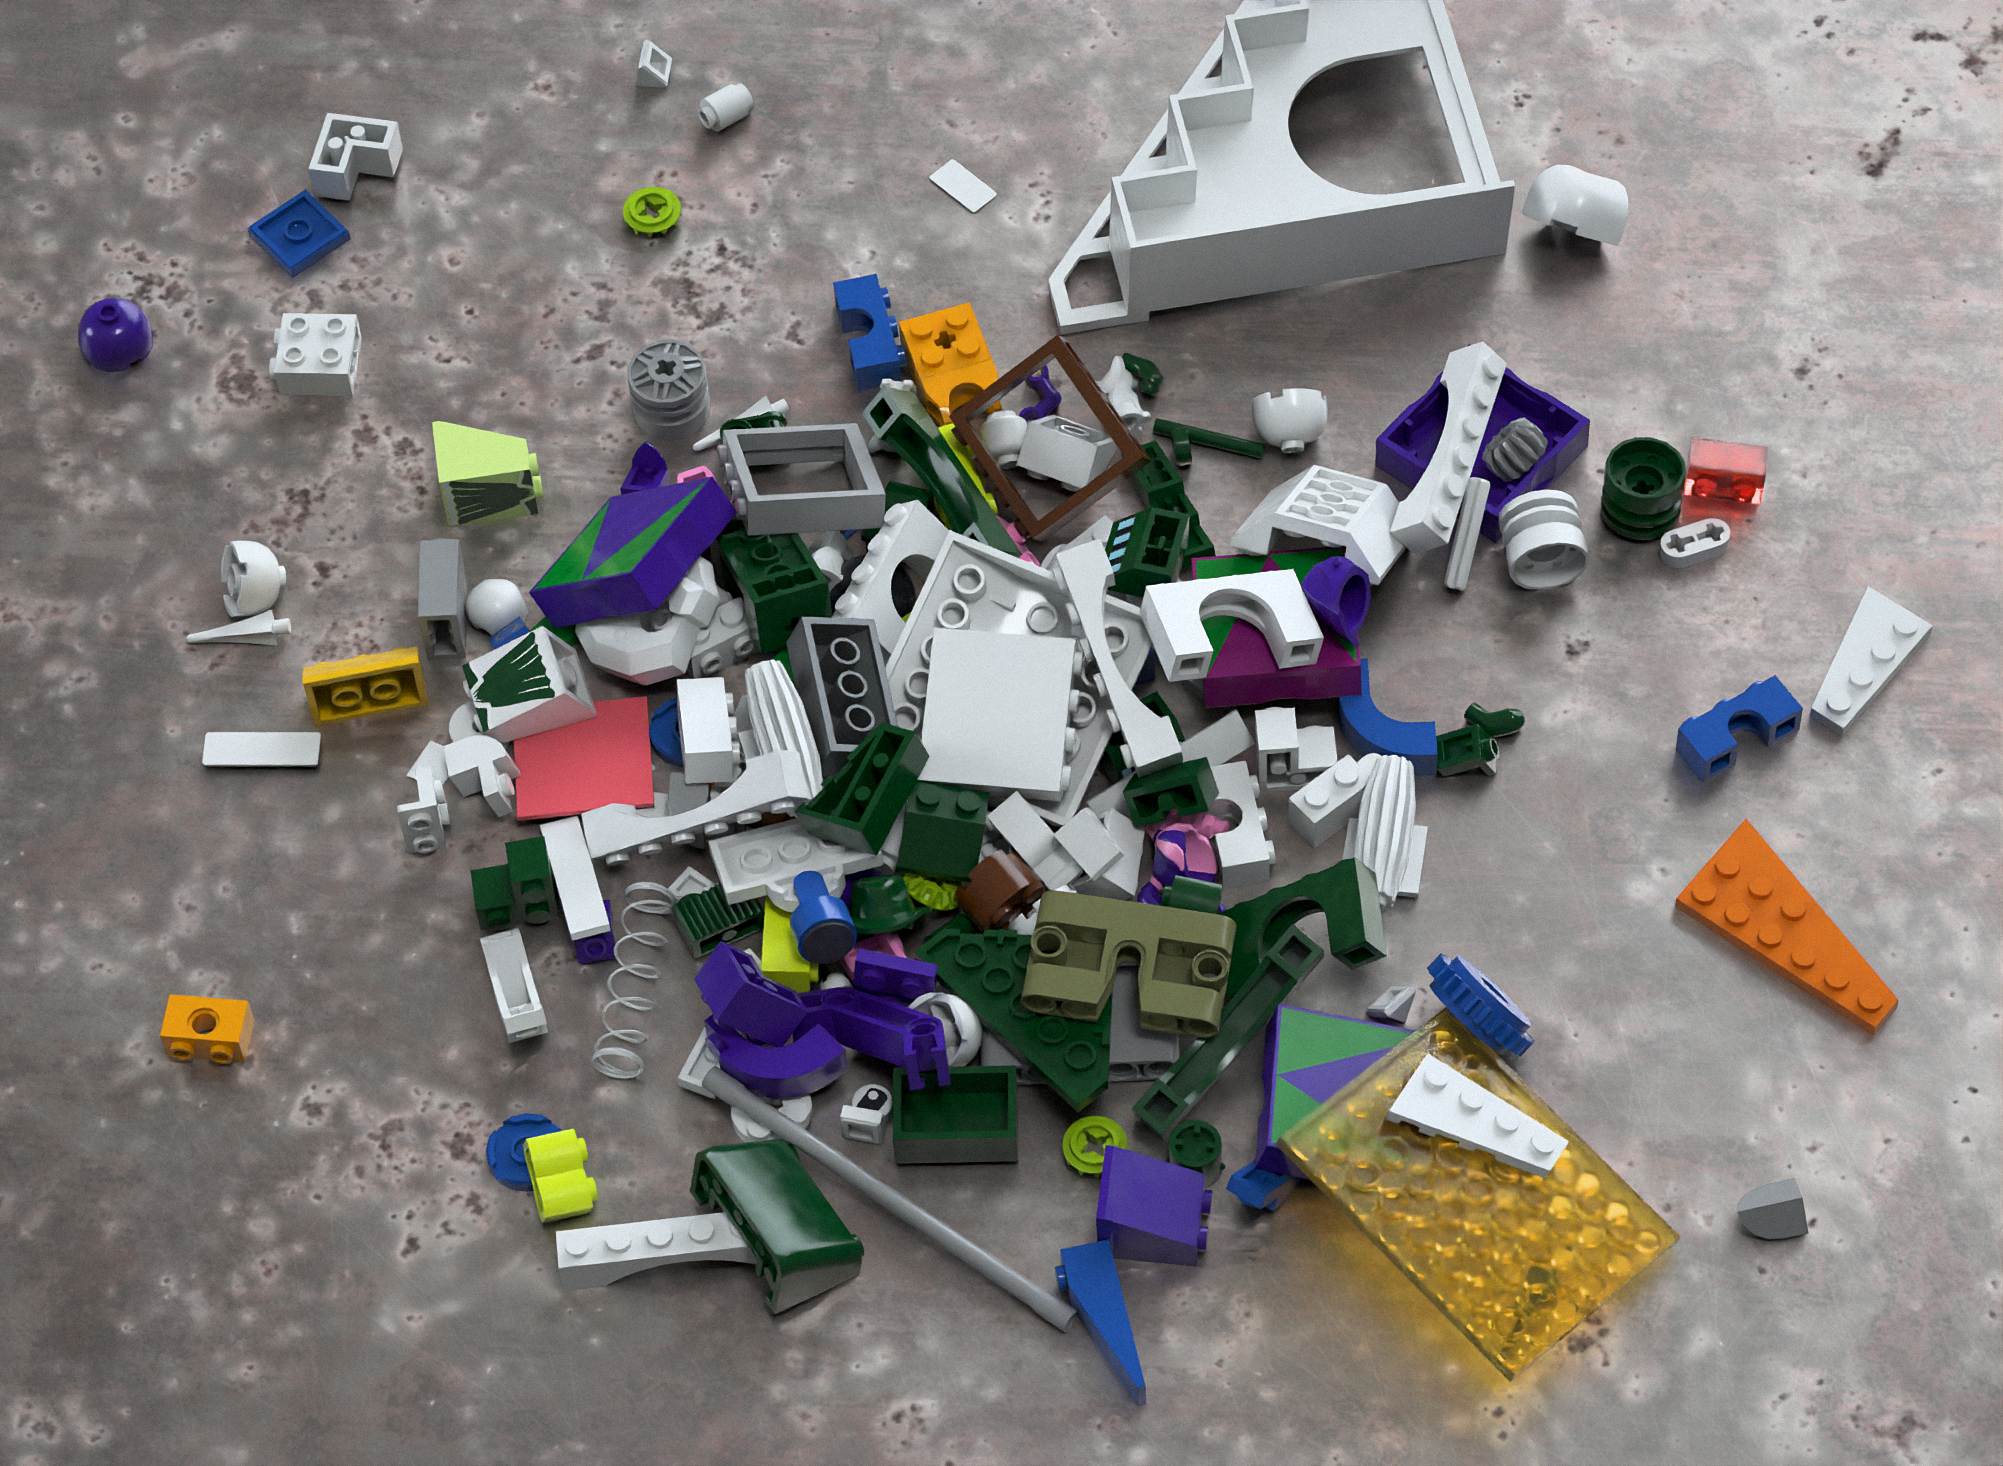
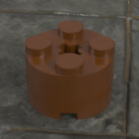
M1009 848V854H1006L1001 849L989 855L972 869L967 875L972 882L965 890L959 885L954 894V902L983 934L984 930H1007L1009 925L1021 913L1028 919L1027 914L1034 909L1032 905L1040 900L1046 885L1013 848Z

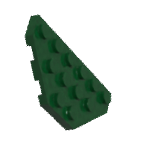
M943 929L914 952V960L937 964L936 981L951 995L958 996L965 1001L985 1027L1077 1112H1080L1109 1088L1113 990L1098 1022L1040 1014L1025 1009L1021 1005L1020 1000L1031 950L1032 935H1017V930H984V934L960 933V929ZM1050 949L1043 950L1041 952L1045 954H1053L1056 951Z

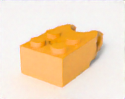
M970 302L899 321L900 343L903 345L906 363L914 384L917 386L922 404L925 406L929 416L940 427L951 424L952 420L949 416L958 407L965 405L998 380V372ZM1000 400L986 409L985 412L990 415L1002 411Z

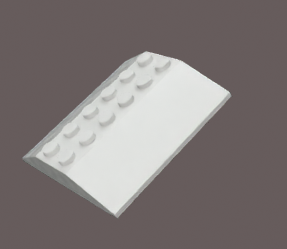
M949 530L885 667L898 727L916 732L921 741L934 628L1072 638L1076 640L1077 652H1083L1079 639L1085 638L1080 624L1072 625L1065 605L1071 602L1067 589L1059 590L1053 572ZM1106 594L1104 630L1107 644L1118 671L1132 691L1153 643L1141 618V608ZM1085 657L1083 660L1082 676L1075 675L1073 690H1080L1078 714L1071 713L1069 728H1076L1074 752L1067 751L1066 766H1072L1070 790L1063 789L1062 802L1025 799L1045 823L1057 827L1064 826L1076 815L1113 734L1106 710L1112 709L1107 695L1099 696L1092 676L1099 672L1094 659L1087 662ZM989 796L988 805L997 808L1009 797Z

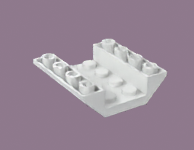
M1316 465L1311 466L1272 489L1230 541V546L1241 548L1240 550L1243 553L1251 556L1267 555L1284 533L1292 537L1308 536L1320 539L1323 545L1329 547L1346 546L1345 557L1369 575L1370 586L1380 584L1406 549V546L1390 533L1399 502L1387 484Z

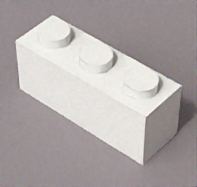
M724 677L677 679V716L685 784L733 782V766L740 765L739 742H732L737 740L736 717H728L734 715L733 693H725Z

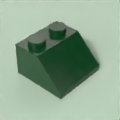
M917 780L906 800L896 871L971 883L972 881L967 875L979 862L989 792Z

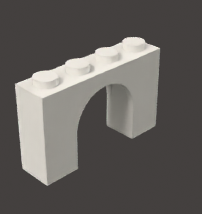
M919 500L895 504L886 512L884 524L879 533L868 544L869 551L863 562L853 571L852 581L845 594L837 600L835 604L836 610L831 617L874 619L885 667L906 624L897 613L891 595V581L895 568L900 562H903L910 566L926 582L949 532Z
M1293 569L1146 586L1140 609L1141 618L1169 682L1206 678L1213 649L1201 621L1209 617L1219 615L1234 616L1255 625L1266 637L1279 669L1316 664L1324 639Z

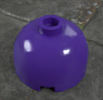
M118 297L105 298L95 302L85 311L78 324V343L82 355L90 361L91 366L95 369L106 372H121L131 369V363L139 358L143 361L148 357L153 347V332L143 310L133 302Z

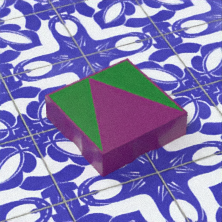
M1346 546L1271 551L1267 555L1263 554L1261 556L1236 554L1191 558L1192 580L1293 569L1301 585L1305 576L1316 563L1326 561L1332 557H1345ZM1219 615L1209 617L1201 621L1213 649L1207 676L1202 678L1205 708L1259 704L1282 698L1318 699L1362 695L1359 646L1356 648L1346 642L1338 633L1331 628L1328 629L1315 617L1324 636L1316 664L1279 669L1266 637L1255 625L1234 616Z

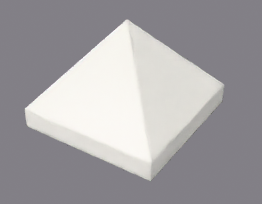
M1391 986L1367 1008L1366 1014L1368 1017L1406 1023L1416 991L1413 987Z

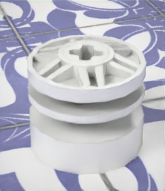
M1548 489L1531 491L1514 498L1499 513L1498 525L1502 533V542L1506 547V560L1510 577L1515 584L1526 589L1535 590L1557 588L1581 576L1589 566V553L1585 536L1581 532L1582 523L1578 516L1577 503L1571 495L1562 491Z

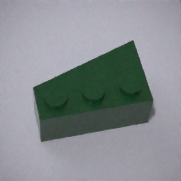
M881 722L847 757L849 762L834 778L828 776L821 783L823 789L807 805L802 803L794 812L809 835L877 856L930 756L916 732Z

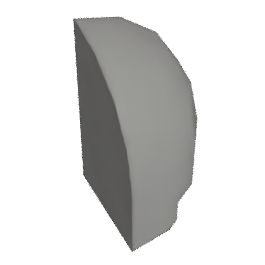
M1794 1178L1754 1188L1743 1195L1737 1203V1212L1742 1224L1754 1235L1766 1239H1785L1809 1233L1803 1197Z

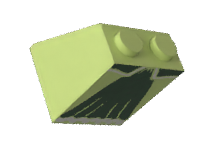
M442 421L432 422L439 485L449 527L538 514L537 499L544 498L541 476L539 475L536 453L529 454L526 439Z

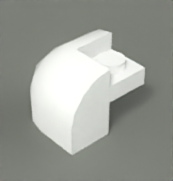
M1555 165L1545 169L1534 180L1528 191L1521 213L1548 226L1555 225L1575 232L1574 234L1619 246L1628 215V196L1624 186L1618 181L1589 174L1570 165Z

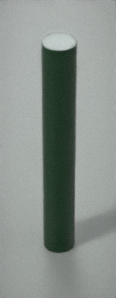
M1156 418L1154 422L1153 433L1171 437L1172 429L1186 427L1190 442L1261 459L1265 452V444L1159 418Z

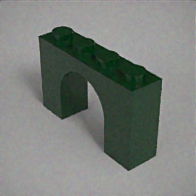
M1355 857L1344 859L1332 867L1317 873L1307 874L1298 881L1283 887L1273 888L1264 895L1249 901L1239 902L1234 907L1218 913L1232 919L1237 926L1227 981L1228 997L1233 998L1265 958L1268 951L1292 924H1296L1302 918L1313 913L1325 912L1331 955L1351 970L1386 957L1376 873Z

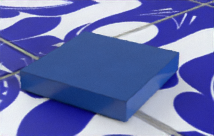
M306 189L247 228L249 236L292 278L351 239L349 231Z

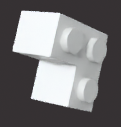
M327 113L308 168L314 195L350 201L359 173L394 177L403 151L398 123L388 120Z
M1270 707L1265 710H1255V757L1260 793L1300 790L1337 763L1334 727L1312 725L1303 729H1297L1295 708Z

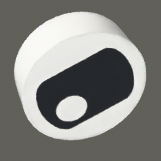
M876 1084L866 1085L858 1089L853 1096L852 1106L883 1112L885 1123L891 1118L893 1100L890 1092L883 1086Z

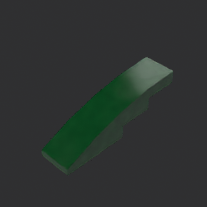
M1157 441L1141 445L1151 459V462L1132 475L1131 479L1145 508L1154 507L1190 515L1188 545L1180 570L1192 566L1191 558L1216 556L1214 545L1200 526L1199 514L1184 492L1183 480Z

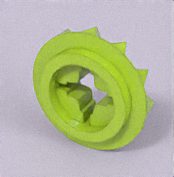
M662 187L639 189L632 193L624 203L623 216L626 226L632 227L636 235L641 232L646 233L650 238L656 232H661L665 235L669 227H677L678 218L682 216L680 201L673 192ZM646 206L655 213L658 212V218H653L650 214L647 215Z
M904 872L902 878L905 880L908 893L920 904L931 906L932 909L952 910L958 907L954 902V894L961 884L960 881Z
M1088 1116L1077 1120L1067 1129L1062 1142V1149L1068 1166L1072 1165L1078 1170L1080 1175L1089 1173L1094 1174L1097 1178L1102 1174L1104 1156L1098 1155L1095 1151L1087 1153V1138L1096 1145L1104 1143L1102 1145L1103 1155L1105 1154L1106 1145L1128 1149L1127 1136L1122 1127L1112 1119L1103 1116Z

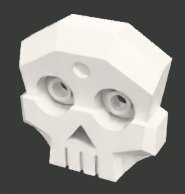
M699 555L685 576L656 610L624 616H607L590 622L576 624L575 632L591 663L609 674L646 686L686 673L700 628L707 627L716 608L732 601V596L729 592L716 585L713 564Z

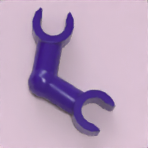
M1046 365L1040 369L1041 376H1030L1025 380L1029 388L1038 390L1043 397L1035 407H1027L1020 412L1019 416L1023 417L1026 422L1031 419L1037 420L1046 417L1061 403L1062 397L1049 381V370Z

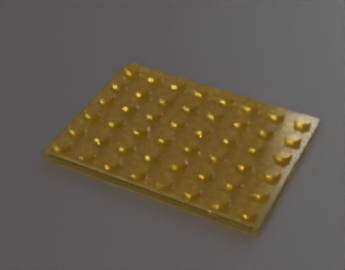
M1447 1007L1279 1137L1276 1143L1294 1164L1509 1382H1512L1676 1245L1681 1237L1488 1045L1455 1017ZM1427 1053L1569 1141L1546 1179L1495 1160L1494 1154L1480 1149H1475L1473 1152L1459 1147V1141L1440 1134L1432 1137L1418 1131V1126L1402 1120L1397 1124L1385 1119Z

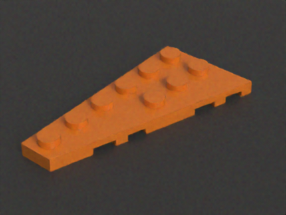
M1747 819L1740 824L1676 898L1675 907L1872 1035L1876 1034L1897 1009L1899 999Z

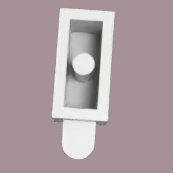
M1370 753L1356 762L1348 754L1289 797L1288 823L1313 848L1319 846L1346 826L1349 818L1358 817L1361 798L1373 764L1378 757H1382L1381 755Z

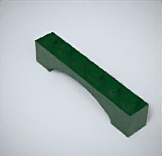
M883 387L862 412V415L878 439L885 441L923 480L941 506L953 532L1019 558L1022 553L915 393Z
M1292 924L1268 951L1265 958L1243 986L1222 1009L1217 1035L1210 1038L1198 1037L1133 1106V1114L1165 1141L1267 1024L1278 1003L1284 1004L1324 958V950Z

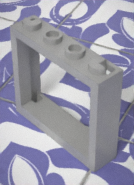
M857 423L723 430V444L717 445L718 467H723V480L725 485H729L730 502L735 503L736 518L743 521L748 536L881 528L884 524L886 494ZM843 461L854 490L758 495L748 466Z

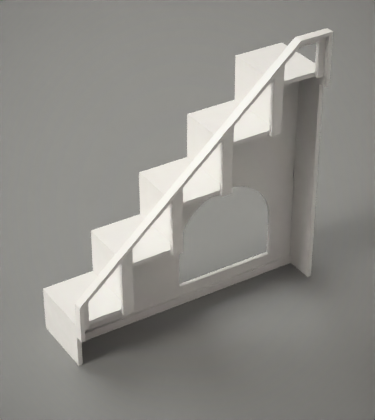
M1244 0L1235 14L1225 15L1224 29L1179 94L1169 95L1167 111L1122 175L1111 177L1110 192L1048 279V289L1060 335L1149 321L1150 311L1506 254L1515 183L1514 180L1500 182L1443 0ZM1423 51L1464 183L1396 194L1373 195L1340 188L1314 173L1298 156L1288 130V117L1291 106L1303 87L1322 72L1344 63ZM1222 58L1221 76L1208 78ZM1167 136L1166 155L1153 157ZM1110 218L1109 236L1096 238ZM1112 255L1124 301L1071 309L1065 281L1078 262L1084 259Z

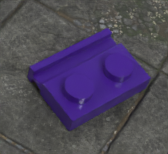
M859 948L855 959L854 989L908 1007L919 996L935 992L938 965Z

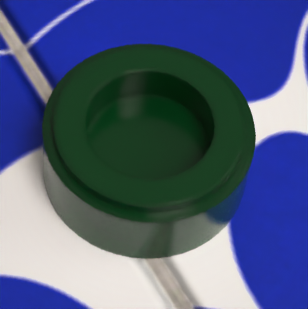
M1186 427L1172 429L1171 438L1176 464L1179 466L1192 464Z

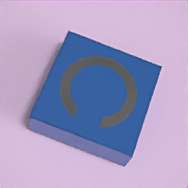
M519 616L491 636L489 641L493 648L497 649L529 633L530 630Z

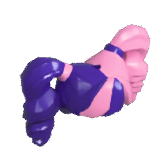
M1172 809L1165 821L1145 825V832L1155 844V855L1153 860V876L1141 888L1137 896L1138 903L1161 906L1162 896L1158 894L1164 891L1165 884L1173 885L1175 875L1214 883L1218 866L1215 853L1208 838L1211 839L1218 833L1228 832L1230 829L1229 822L1220 821L1217 816L1208 813L1203 814L1202 812L1179 817L1177 810ZM1220 903L1218 913L1227 910L1224 904Z

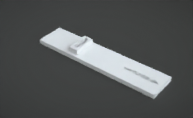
M1234 710L1180 743V747L1182 749L1183 762L1207 757L1209 765L1216 766L1225 763L1254 745L1255 742L1238 711ZM1136 771L1086 801L1095 815L1113 808L1132 820L1123 790L1133 774L1137 773Z

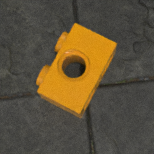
M169 994L160 1038L166 1055L178 1060L187 1061L192 1058L210 1059L220 1064H229L232 1061L245 1062L254 1018L249 1002L245 1000ZM212 1029L210 1033L200 1034L205 1030Z

